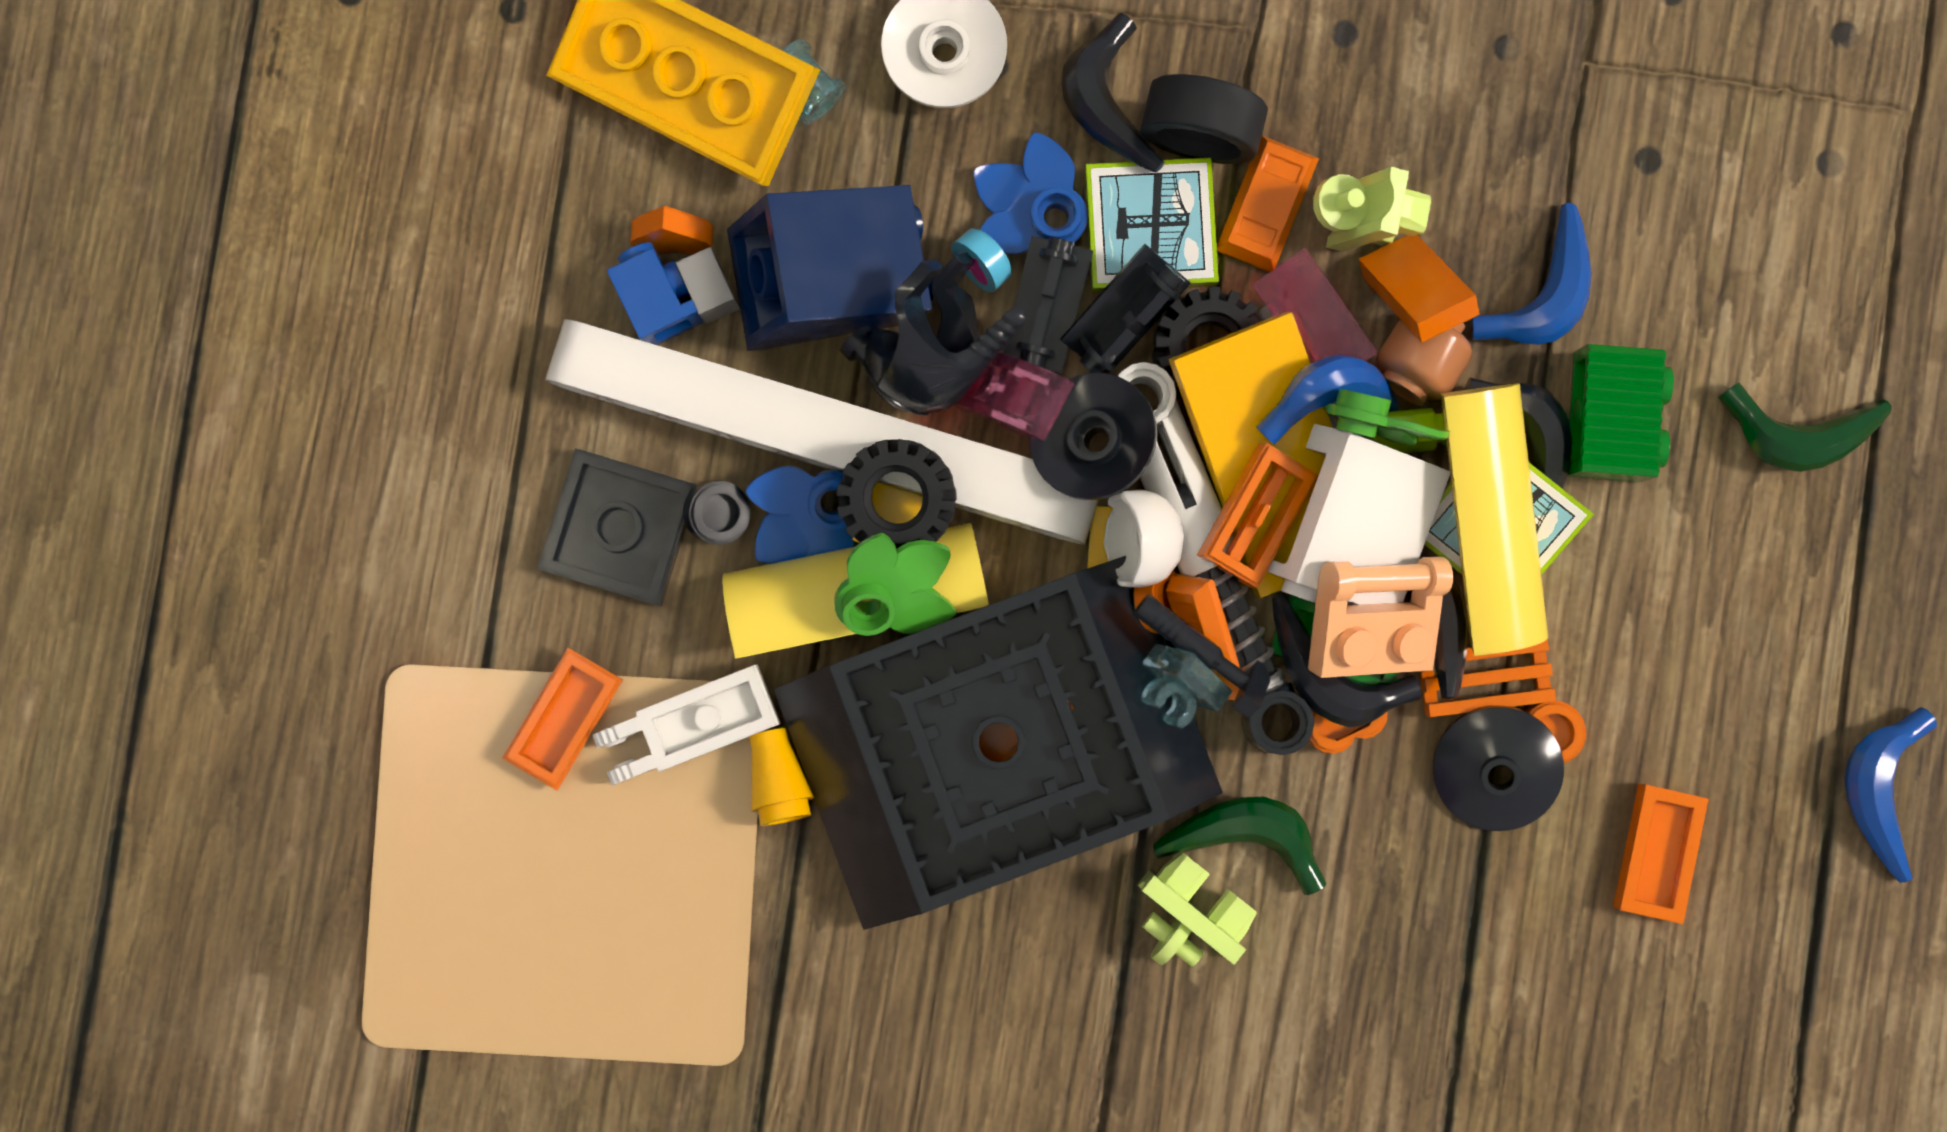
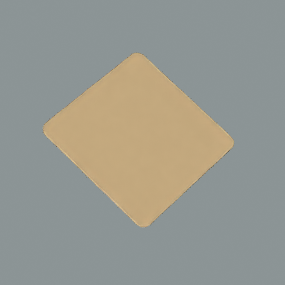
M404 665L394 670L386 682L362 1008V1029L367 1039L373 1044L384 1048L722 1066L734 1061L741 1053L745 1041L758 812H751V745L749 737L667 770L658 772L656 768L612 786L607 772L613 770L615 765L630 759L638 760L651 755L643 731L628 737L625 742L609 748L601 747L597 749L592 736L597 732L637 717L635 712L712 681L618 676L623 679V682L560 788L556 791L502 759L553 672L430 665Z

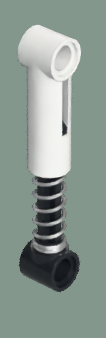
M1146 362L1132 364L1121 371L1118 377L1129 381L1133 385L1139 383L1148 385L1156 393L1158 406L1153 412L1157 423V431L1180 485L1175 486L1156 442L1151 462L1140 478L1146 491L1154 492L1168 500L1180 515L1184 541L1181 560L1177 564L1179 572L1182 575L1213 579L1241 670L1246 673L1257 660L1262 662L1267 668L1270 678L1268 689L1261 707L1249 719L1242 714L1241 725L1243 734L1248 742L1260 751L1278 755L1295 753L1304 747L1312 736L1314 727L1312 710L1306 701L1296 694L1292 683H1286L1287 680L1283 678V670L1274 667L1271 660L1274 649L1266 647L1262 638L1265 628L1257 626L1253 617L1257 608L1248 605L1244 595L1248 587L1240 585L1237 577L1218 569L1219 566L1197 556L1198 551L1222 510L1177 403L1174 381L1167 371L1156 364ZM1231 534L1222 550L1224 553L1227 552L1234 539L1233 534ZM1274 704H1281L1291 714L1292 726L1287 736L1273 741L1263 731L1262 717L1267 708Z

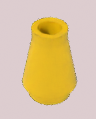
M787 729L767 730L749 736L751 745V812H758L760 825H777L811 816L808 801L814 799V796L790 745Z

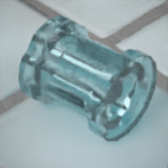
M798 39L786 46L783 51L821 69L799 117L805 125H809L828 113L839 102L847 87L840 78L832 79L810 55L811 46L805 39Z

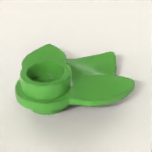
M1339 389L1336 403L1323 407L1327 414L1339 416L1336 427L1338 430L1375 438L1377 435L1407 446H1416L1418 437L1443 440L1448 438L1450 433L1449 430L1433 429L1417 423L1387 417L1391 400L1354 391Z
M878 533L865 539L851 552L847 560L848 579L841 583L835 593L834 605L839 620L849 630L863 636L882 633L889 627L904 634H914L950 620L956 615L955 607L947 598L932 588L938 582L951 556L950 549L946 545L928 540L907 542L896 549L893 541L884 533ZM864 599H873V600L867 601V602H862V601H861V600H864Z

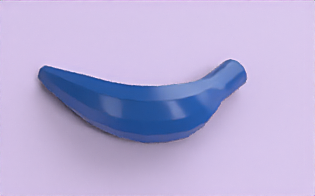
M1565 203L1561 205L1550 270L1540 294L1527 306L1515 312L1478 315L1472 318V341L1507 339L1525 344H1545L1561 338L1582 318L1589 300L1592 272L1583 222L1575 204Z
M1337 354L1304 366L1294 376L1277 406L1256 428L1275 445L1294 424L1306 415L1336 402L1339 389L1391 400L1389 411H1397L1399 405L1395 392L1383 374L1374 365L1354 356Z
M1922 707L1916 709L1896 724L1882 727L1868 734L1854 746L1844 777L1846 797L1855 823L1888 871L1900 883L1908 882L1913 877L1895 810L1894 778L1902 753L1937 727L1934 716Z

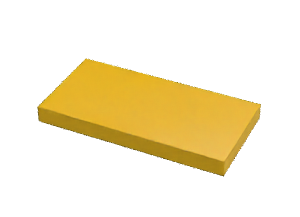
M577 0L546 76L760 185L769 186L821 69L682 0Z
M1283 312L1168 359L1222 508L1258 443H1268L1319 475L1326 455L1305 447L1314 423L1333 428L1329 415L1323 407L1299 420L1275 445L1256 428L1280 402L1294 376L1304 366L1310 364L1292 312ZM1270 463L1232 532L1234 538L1274 467L1272 463ZM1290 474L1287 475L1267 516L1241 559L1242 563L1246 566L1295 480ZM1315 484L1273 560L1283 564L1288 561ZM1266 572L1258 588H1252L1254 595L1263 598L1280 591L1285 578Z

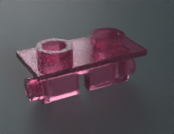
M1306 247L1253 284V287L1273 316L1283 312L1293 313L1310 363L1337 354L1354 356L1367 361L1378 353Z

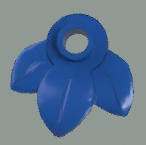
M1036 132L1032 134L1028 141L1022 166L996 163L975 168L974 180L978 196L986 209L993 214L985 221L980 230L995 240L1005 254L1015 255L1028 251L1032 236L1047 240L1050 237L1073 243L1082 236L1086 228L1088 212L1082 197L1073 190L1075 166L1068 153L1051 138ZM1054 208L1061 209L1067 215V223L1060 228L1050 227L1044 220V215L1047 211Z
M781 466L762 473L747 486L746 494L757 506L768 512L759 526L755 540L754 553L755 558L759 562L778 563L854 547L853 538L845 530L847 526L843 518L839 517L838 509L828 511L822 508L820 504L822 496L827 491L837 490L838 484L841 483L844 475L843 471L825 470L813 476L796 466Z

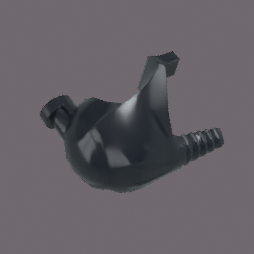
M967 252L954 255L943 269L942 264L936 259L922 261L895 290V309L899 333L884 329H875L873 331L868 325H864L857 329L840 349V352L849 361L857 359L866 370L871 386L880 398L897 409L911 414L928 416L931 413H937L950 408L979 379L993 362V359L998 356L999 351L1003 350L1005 344L1010 342L1011 337L1016 335L1017 330L1025 323V314L1018 304L1007 311L983 335L979 336L973 299L966 291L959 287L964 275L975 263L974 259ZM931 282L932 295L941 309V324L936 337L926 317L921 299L922 293Z

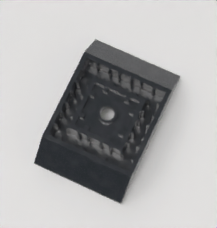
M1126 556L1067 575L832 664L774 689L863 930L934 910L1167 821L1223 793L1163 636L1147 630L1140 620L1133 615L1135 611L1134 587H1121L1117 584L1119 577L1115 569L1122 567L1126 561ZM1068 701L1075 707L1072 711ZM993 723H1005L1012 727L1017 734V749L1007 760H990L980 749V735L987 726Z

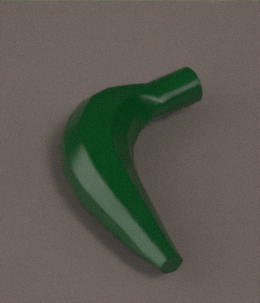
M1740 382L1718 397L1732 416L1740 423L1752 451L1764 463L1778 469L1794 472L1823 468L1843 459L1882 425L1892 410L1889 401L1880 400L1819 424L1795 426L1778 422L1769 417L1759 408Z
M1264 796L1240 797L1216 804L1183 822L1153 844L1154 853L1159 859L1178 854L1180 851L1188 852L1226 843H1259L1274 850L1284 859L1292 870L1304 895L1316 893L1327 884L1313 855L1311 837L1306 822L1294 808Z

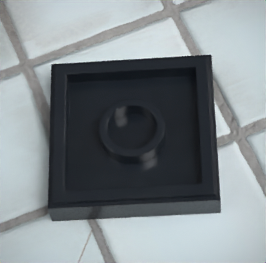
M575 448L537 569L662 606L686 530L683 519V505L689 492L697 485Z

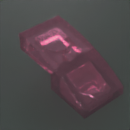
M999 352L998 356L993 359V362L979 379L953 406L963 412L994 420L1014 433L1045 441L1074 383L1049 370Z

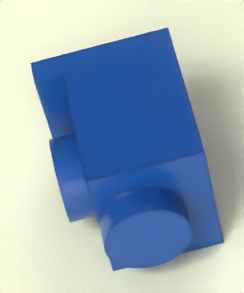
M651 242L642 243L624 251L618 256L620 264L606 270L641 341L659 345L705 323L698 314L693 300L685 303L681 301L682 298L690 294L675 260L663 264Z

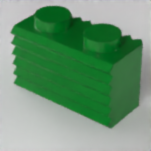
M1587 344L1573 352L1570 425L1573 447L1568 477L1643 482L1658 477L1660 468L1665 467L1670 453V435L1667 430L1661 429L1663 420L1661 413L1664 405L1669 403L1674 387L1673 370L1671 367H1666L1664 363L1667 356L1665 350Z

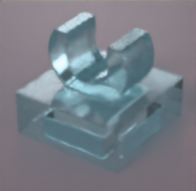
M1155 644L1142 663L1157 679L1152 680L1145 687L1141 700L1146 705L1161 708L1167 698L1172 695V706L1162 719L1169 725L1179 728L1187 726L1195 715L1196 706L1219 712L1233 692L1192 652Z

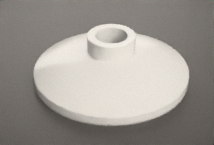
M900 0L890 12L883 28L881 41L882 57L889 77L907 97L929 107L955 108L977 100L995 84L1006 60L1007 35L998 11L989 0ZM940 44H950L957 53L952 60L942 62L934 57V49Z

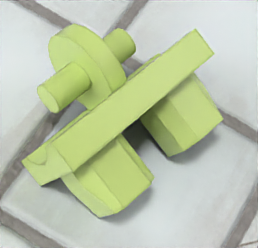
M1389 167L1359 179L1350 175L1338 174L1324 180L1317 187L1313 196V209L1319 222L1325 228L1333 231L1327 238L1326 248L1343 252L1370 243L1380 246L1390 244L1398 233L1412 237L1423 234L1427 227L1431 196L1406 189L1409 171Z
M1182 851L1168 861L1157 875L1148 870L1137 884L1145 894L1176 918L1175 922L1170 925L1155 912H1152L1143 923L1142 928L1159 940L1150 958L1160 966H1163L1176 954L1188 965L1194 967L1204 954L1201 949L1187 939L1190 933L1194 932L1235 965L1246 951L1239 942L1247 933L1257 912L1228 888L1206 916L1188 901L1210 874Z

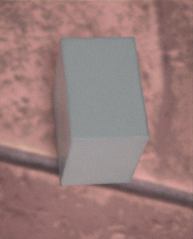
M711 247L675 262L698 310V314L705 324L740 309Z

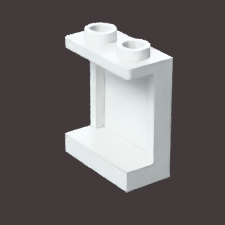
M1314 423L1305 448L1326 455L1288 561L1283 564L1273 560L1266 572L1285 578L1281 591L1316 603L1319 573L1321 567L1326 562L1349 561L1353 567L1417 564L1451 471L1351 432ZM1407 591L1355 593L1352 599L1347 601V605L1401 603L1404 601Z

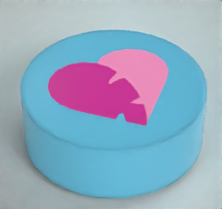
M971 228L952 243L953 255L967 252L974 259L975 263L967 271L966 275L984 291L994 292L1011 277V265L1006 254L995 240L985 232Z

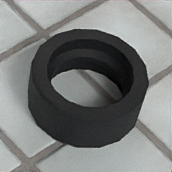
M1190 74L1163 75L1152 80L1140 127V134L1156 147L1181 157L1190 159L1211 158L1212 163L1242 164L1254 160L1258 153L1268 106L1261 97L1250 90L1227 81Z

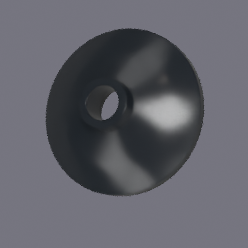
M1108 373L1082 374L1058 385L1045 397L1038 407L1030 430L1031 456L1042 478L1060 493L1080 500L1109 498L1133 485L1150 464L1157 442V423L1153 409L1146 397L1129 381ZM1098 433H1107L1109 436L1107 446L1099 452L1090 451L1091 439Z
M1486 706L1462 715L1445 730L1434 752L1433 777L1441 800L1460 820L1484 830L1508 831L1534 822L1552 806L1562 787L1564 760L1555 736L1537 717L1515 707ZM1497 765H1505L1512 770V776L1504 784H1494L1488 779L1489 771Z

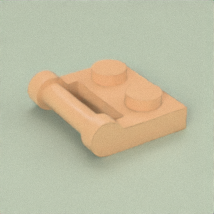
M1439 556L1423 557L1419 559L1417 564L1353 567L1349 561H1329L1324 563L1320 569L1308 670L1320 678L1433 670L1443 595L1450 591L1453 583V571L1450 562L1445 557ZM1412 590L1411 602L1347 605V601L1352 599L1355 593Z

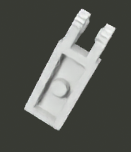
M753 665L635 712L637 717L597 732L592 736L597 749L601 747L609 748L625 742L628 737L643 731L651 755L638 760L630 759L615 765L613 770L607 772L610 783L613 786L656 768L658 772L667 770L781 723L759 666Z

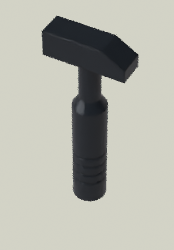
M1147 594L1143 598L1133 615L1146 625H1149L1150 628L1163 636L1167 641H1170L1171 644L1203 668L1217 671L1238 687L1239 690L1232 707L1249 719L1261 707L1270 683L1266 666L1257 660L1245 673L1224 657L1222 649L1185 622L1181 617H1178L1177 614L1152 595Z

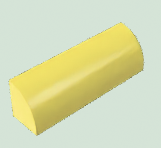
M1520 383L1441 393L1445 430L1450 431L1446 442L1451 471L1450 476L1469 639L1473 654L1478 656L1509 652L1540 644L1548 639Z
M967 523L948 527L946 532L936 542L946 545L950 549L951 556L944 572L932 588L953 604L956 613L986 607L989 605L972 524ZM855 547L724 573L722 578L724 604L735 659L856 634L839 620L834 605V597L838 587L848 579L847 560ZM864 599V600H861V601H862V602H867V601H871V600H873V599Z

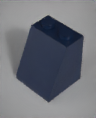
M911 185L768 193L727 228L747 351L849 335L864 325H868L872 330L899 326L895 309V290L924 261L920 242L923 234V219L920 209L913 203ZM932 282L921 295L925 314L932 310Z

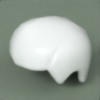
M1146 490L1123 491L1109 497L1108 505L1113 510L1107 519L1104 537L1107 559L1111 561L1126 556L1125 563L1120 568L1115 569L1119 577L1117 584L1121 587L1140 588L1157 584L1166 579L1181 560L1184 533L1178 512L1168 500Z

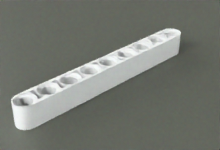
M564 319L545 381L579 394L830 470L843 471L847 463H850L856 457V453L864 447L875 444V442L886 439L915 441L936 452L945 465L949 467L957 492L955 508L1075 544L1085 545L1098 500L1071 498L1055 490L1042 478L1033 459L578 321ZM891 472L878 480L880 483L923 495L918 482L906 473Z

